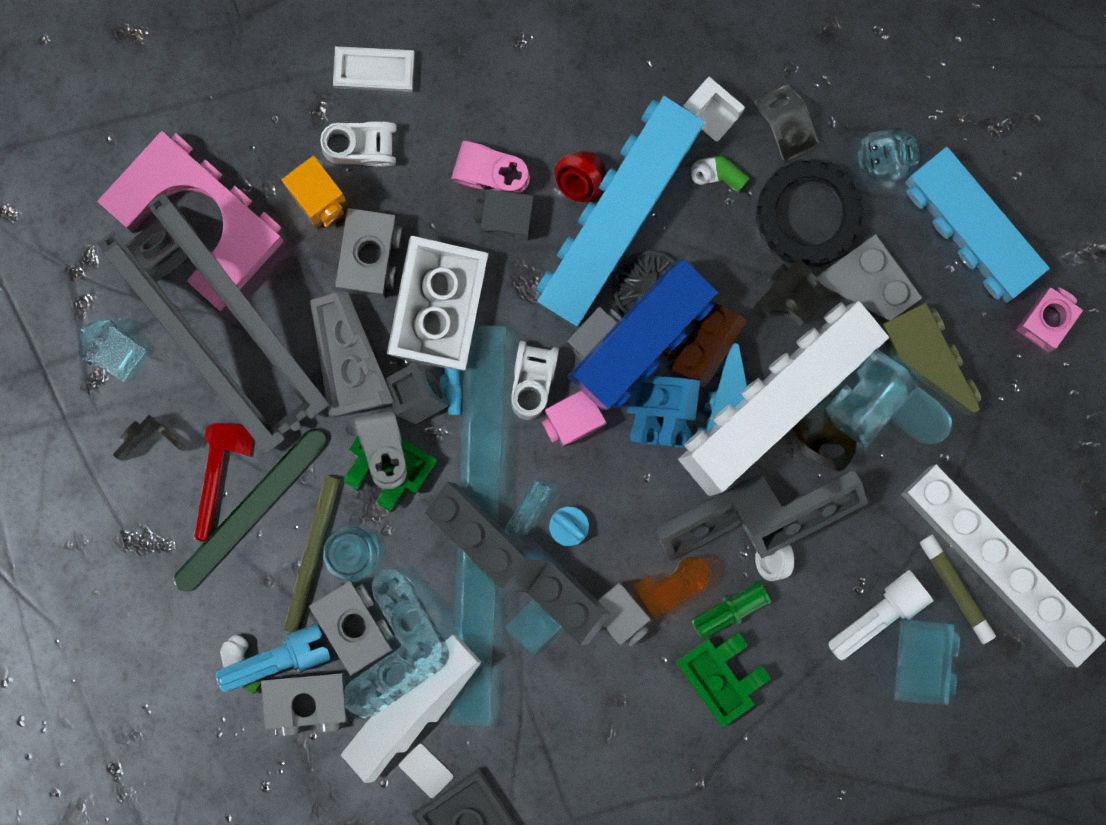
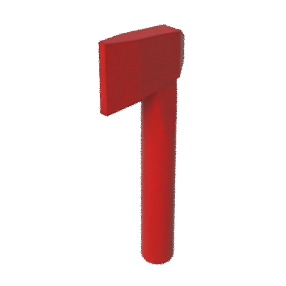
M213 423L206 427L204 439L209 444V451L194 538L197 541L205 542L211 535L225 450L249 457L251 455L253 437L243 425Z

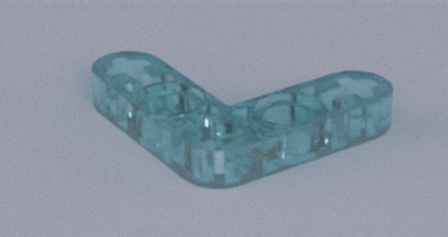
M385 569L375 576L372 582V593L401 647L353 679L343 691L345 708L362 718L372 717L440 671L449 659L448 646L411 581L404 574L394 569ZM393 581L397 584L395 591L399 598L404 600L403 602L398 603L394 597L387 594L389 582ZM411 610H416L419 615L417 626L412 630L404 631L401 625L403 616ZM427 645L434 648L431 651L433 658L430 661L422 658L426 654L424 648ZM408 657L416 661L413 663V665L418 668L417 671H415V668L412 666V664L407 661ZM396 665H402L405 671L403 680L396 686H390L387 681L389 670ZM378 685L385 691L384 694L376 690L379 688ZM362 690L369 693L365 697L367 701L365 706L357 703L361 699L359 693Z

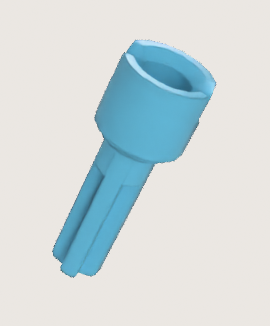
M313 624L287 634L286 639L283 640L284 644L218 669L215 674L222 692H229L291 667L294 670L298 669L299 672H303L329 662L330 656L327 647H320L312 651L309 647V643L317 641L322 636L318 625Z

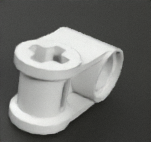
M338 122L330 124L321 134L322 153L328 161L334 164H359L373 167L396 165V158L392 156V133L396 132L397 125L390 122ZM334 135H344L350 141V145L344 152L337 153L329 149L327 146L328 141ZM377 137H380L379 152L377 151Z
M520 341L511 396L512 409L519 418L534 420L544 413L547 406L551 382L553 383L559 352L558 347L547 350L527 346L526 341ZM525 391L536 392L541 400L540 405L533 410H525L517 401L519 395Z

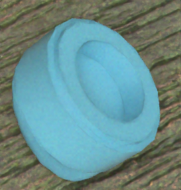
M575 507L560 508L553 514L549 523L552 538L562 546L571 547L579 544L585 539L589 528L587 517L581 510Z

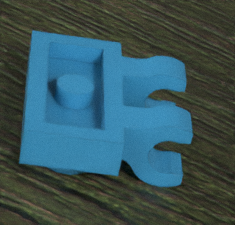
M651 375L645 380L638 377L630 386V390L633 393L628 399L627 407L628 414H635L634 424L630 433L631 442L686 449L684 444L692 437L686 420L695 421L700 381ZM657 417L664 418L662 427L658 423Z

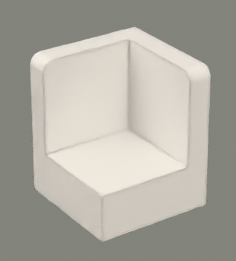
M709 76L683 105V108L706 122L701 131L714 142H718L745 109L739 101Z

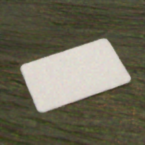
M418 744L399 764V767L430 798H434L454 777L422 744Z

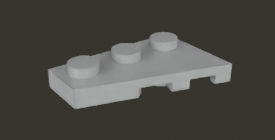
M338 292L310 300L325 396L329 403V406H327L329 418L341 417L393 404V398L349 293Z

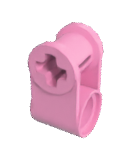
M462 141L451 180L476 189L522 194L530 184V174L523 160L516 156L495 151L481 144ZM512 167L517 168L521 179H514L511 185H507L505 177L502 176L503 172L510 173Z

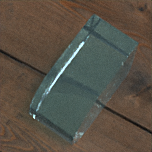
M920 387L913 390L890 417L898 427L921 445L937 444L947 438L951 431L952 422L949 413Z

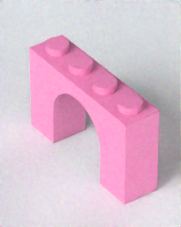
M161 131L97 202L133 233L152 212L147 205L162 193L169 197L178 192L194 191L212 198L220 207L223 217L222 236L212 254L237 287L241 289L284 242L281 236L277 234L281 227L265 212L258 217L251 211L248 206L252 201L236 186L230 191L218 181L223 175L207 160H204L201 164L195 161L189 155L193 148L178 134L175 133L170 138ZM198 269L186 280L220 312L226 306Z

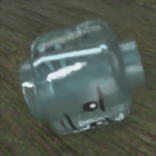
M900 127L867 134L863 140L862 148L858 151L860 168L866 171L868 176L876 182L906 178L911 175L920 160V149L917 140Z

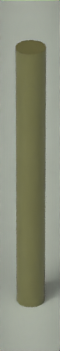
M324 476L284 624V631L292 633L300 630L340 479Z

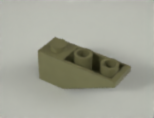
M924 303L881 325V328L889 336L885 343L896 364L968 416L981 410L977 403L981 401V395L975 383L971 379L966 381L959 368L963 365L962 358L954 344L947 345L941 331L945 330V326L935 308L929 310L927 304Z

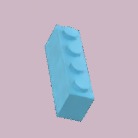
M947 146L905 182L909 187L906 192L910 199L920 209L926 207L935 219L932 223L936 230L945 239L951 237L960 248L958 255L970 269L973 270L976 267L986 278L983 281L985 288L995 299L999 300L1002 298L1006 303L1011 301L1050 269Z

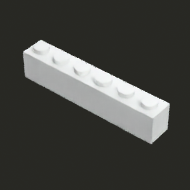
M860 301L847 306L841 302L832 308L823 317L827 321L825 325L818 331L814 327L801 336L796 342L799 348L791 356L785 353L769 366L772 373L765 380L761 381L758 378L750 383L741 392V395L744 397L741 402L735 407L729 404L713 417L712 420L716 424L707 433L701 430L684 444L687 451L678 460L708 496L724 492L889 338Z
M937 465L928 467L901 494L1067 667L1078 668L1106 640Z

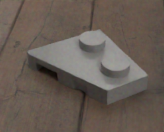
M876 234L813 279L817 286L824 287L840 295L850 303L860 301L871 314L886 322L896 318L922 299Z

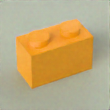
M314 155L281 179L287 191L316 229L323 224L326 228H329L344 217L345 212L343 209L348 206L346 199Z

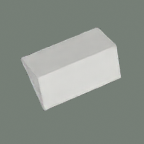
M410 236L387 349L388 355L412 363L417 362L421 365L466 370L488 253Z

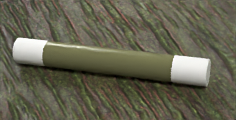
M932 534L920 541L919 543L982 644L996 637L994 631L934 535Z

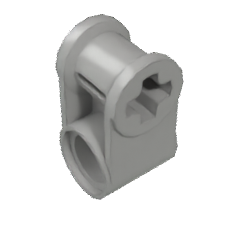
M391 408L354 418L362 451L366 454L374 483L386 490L399 487L405 481L407 469L394 409ZM390 461L392 466H396L393 469L394 475L386 477L385 472L380 471L383 469L382 462Z

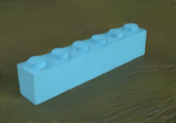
M663 96L660 102L654 99L651 101L641 118L647 124L639 137L632 133L620 152L625 159L618 171L610 168L599 186V189L604 191L597 205L589 202L578 220V223L583 225L576 239L568 236L557 254V257L562 259L555 273L547 270L536 288V291L541 293L537 300L538 303L577 327L583 322L706 123L703 119L666 96Z

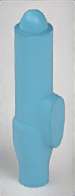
M444 368V373L440 375V386L449 404L448 416L461 415L462 401L460 370Z

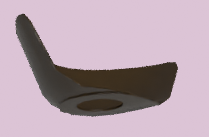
M850 392L826 397L792 427L799 449L807 458L838 472L845 470L851 462L857 447V397L854 393ZM836 444L843 447L844 453L836 458H828L821 455L819 450L825 445Z

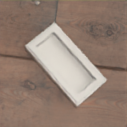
M335 46L334 88L412 92L414 50Z

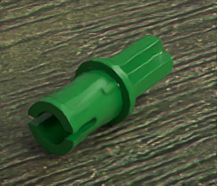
M758 580L755 584L730 598L727 595L723 596V602L694 617L692 622L699 636L707 638L734 622L737 624L742 623L741 618L766 604H770L771 600L762 583Z

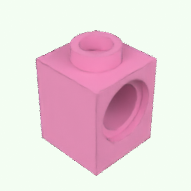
M1050 287L1042 292L1016 330L1049 353L1058 347L1083 310L1075 305L1078 300L1068 291L1059 287L1054 290ZM1046 307L1055 308L1059 312L1060 323L1057 327H1051L1045 323L1043 311Z
M582 391L545 409L547 419L542 421V425L551 442L559 440L563 447L606 424L598 406Z

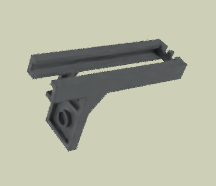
M162 193L147 205L157 217V221L126 244H124L115 231H112L97 244L258 445L267 453L285 439L282 435L290 428L293 431L299 430L300 420L306 416L312 419L329 406V403L223 269L177 206L172 204L165 193ZM189 258L303 402L274 426L267 422L158 285L157 281Z

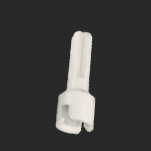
M910 570L884 589L886 591L883 594L886 597L829 641V648L838 659H846L899 617L910 620L934 601Z

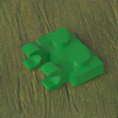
M359 436L356 437L348 450L358 458L343 479L344 483L356 491L370 471L366 454L362 451ZM402 437L401 447L407 469L405 481L395 489H384L377 500V504L389 512L392 511L405 488L416 495L437 463L435 458ZM390 461L382 462L383 469L380 471H384L387 477L394 475L393 469L396 466H392Z
M739 632L733 634L716 648L708 638L676 660L678 666L722 728L755 706L749 694L771 680L762 665L750 671L739 681L728 667L726 661L748 646Z

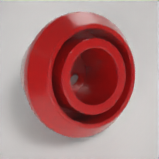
M579 151L564 156L557 162L554 170L555 180L559 190L567 198L582 203L593 202L603 192L599 189V186L606 176V167L603 161L594 153Z

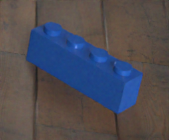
M684 258L675 261L567 377L601 410L609 409L611 406L618 409L632 395L633 392L629 387L638 377L645 380L659 366L660 362L656 358L666 348L672 351L687 336L683 329L693 319L699 322L711 311L714 304L710 300L718 291Z

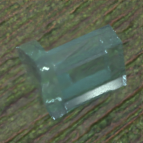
M97 320L84 326L80 330L78 338V349L81 359L89 365L95 363L124 383L146 349L116 330L117 324L111 320Z

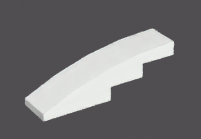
M457 635L449 637L386 699L342 752V758L364 783L375 782L395 753L406 752L428 722H437L482 661Z

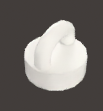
M789 544L762 559L756 551L755 563L759 574L768 581L789 577L794 568V553L791 545Z

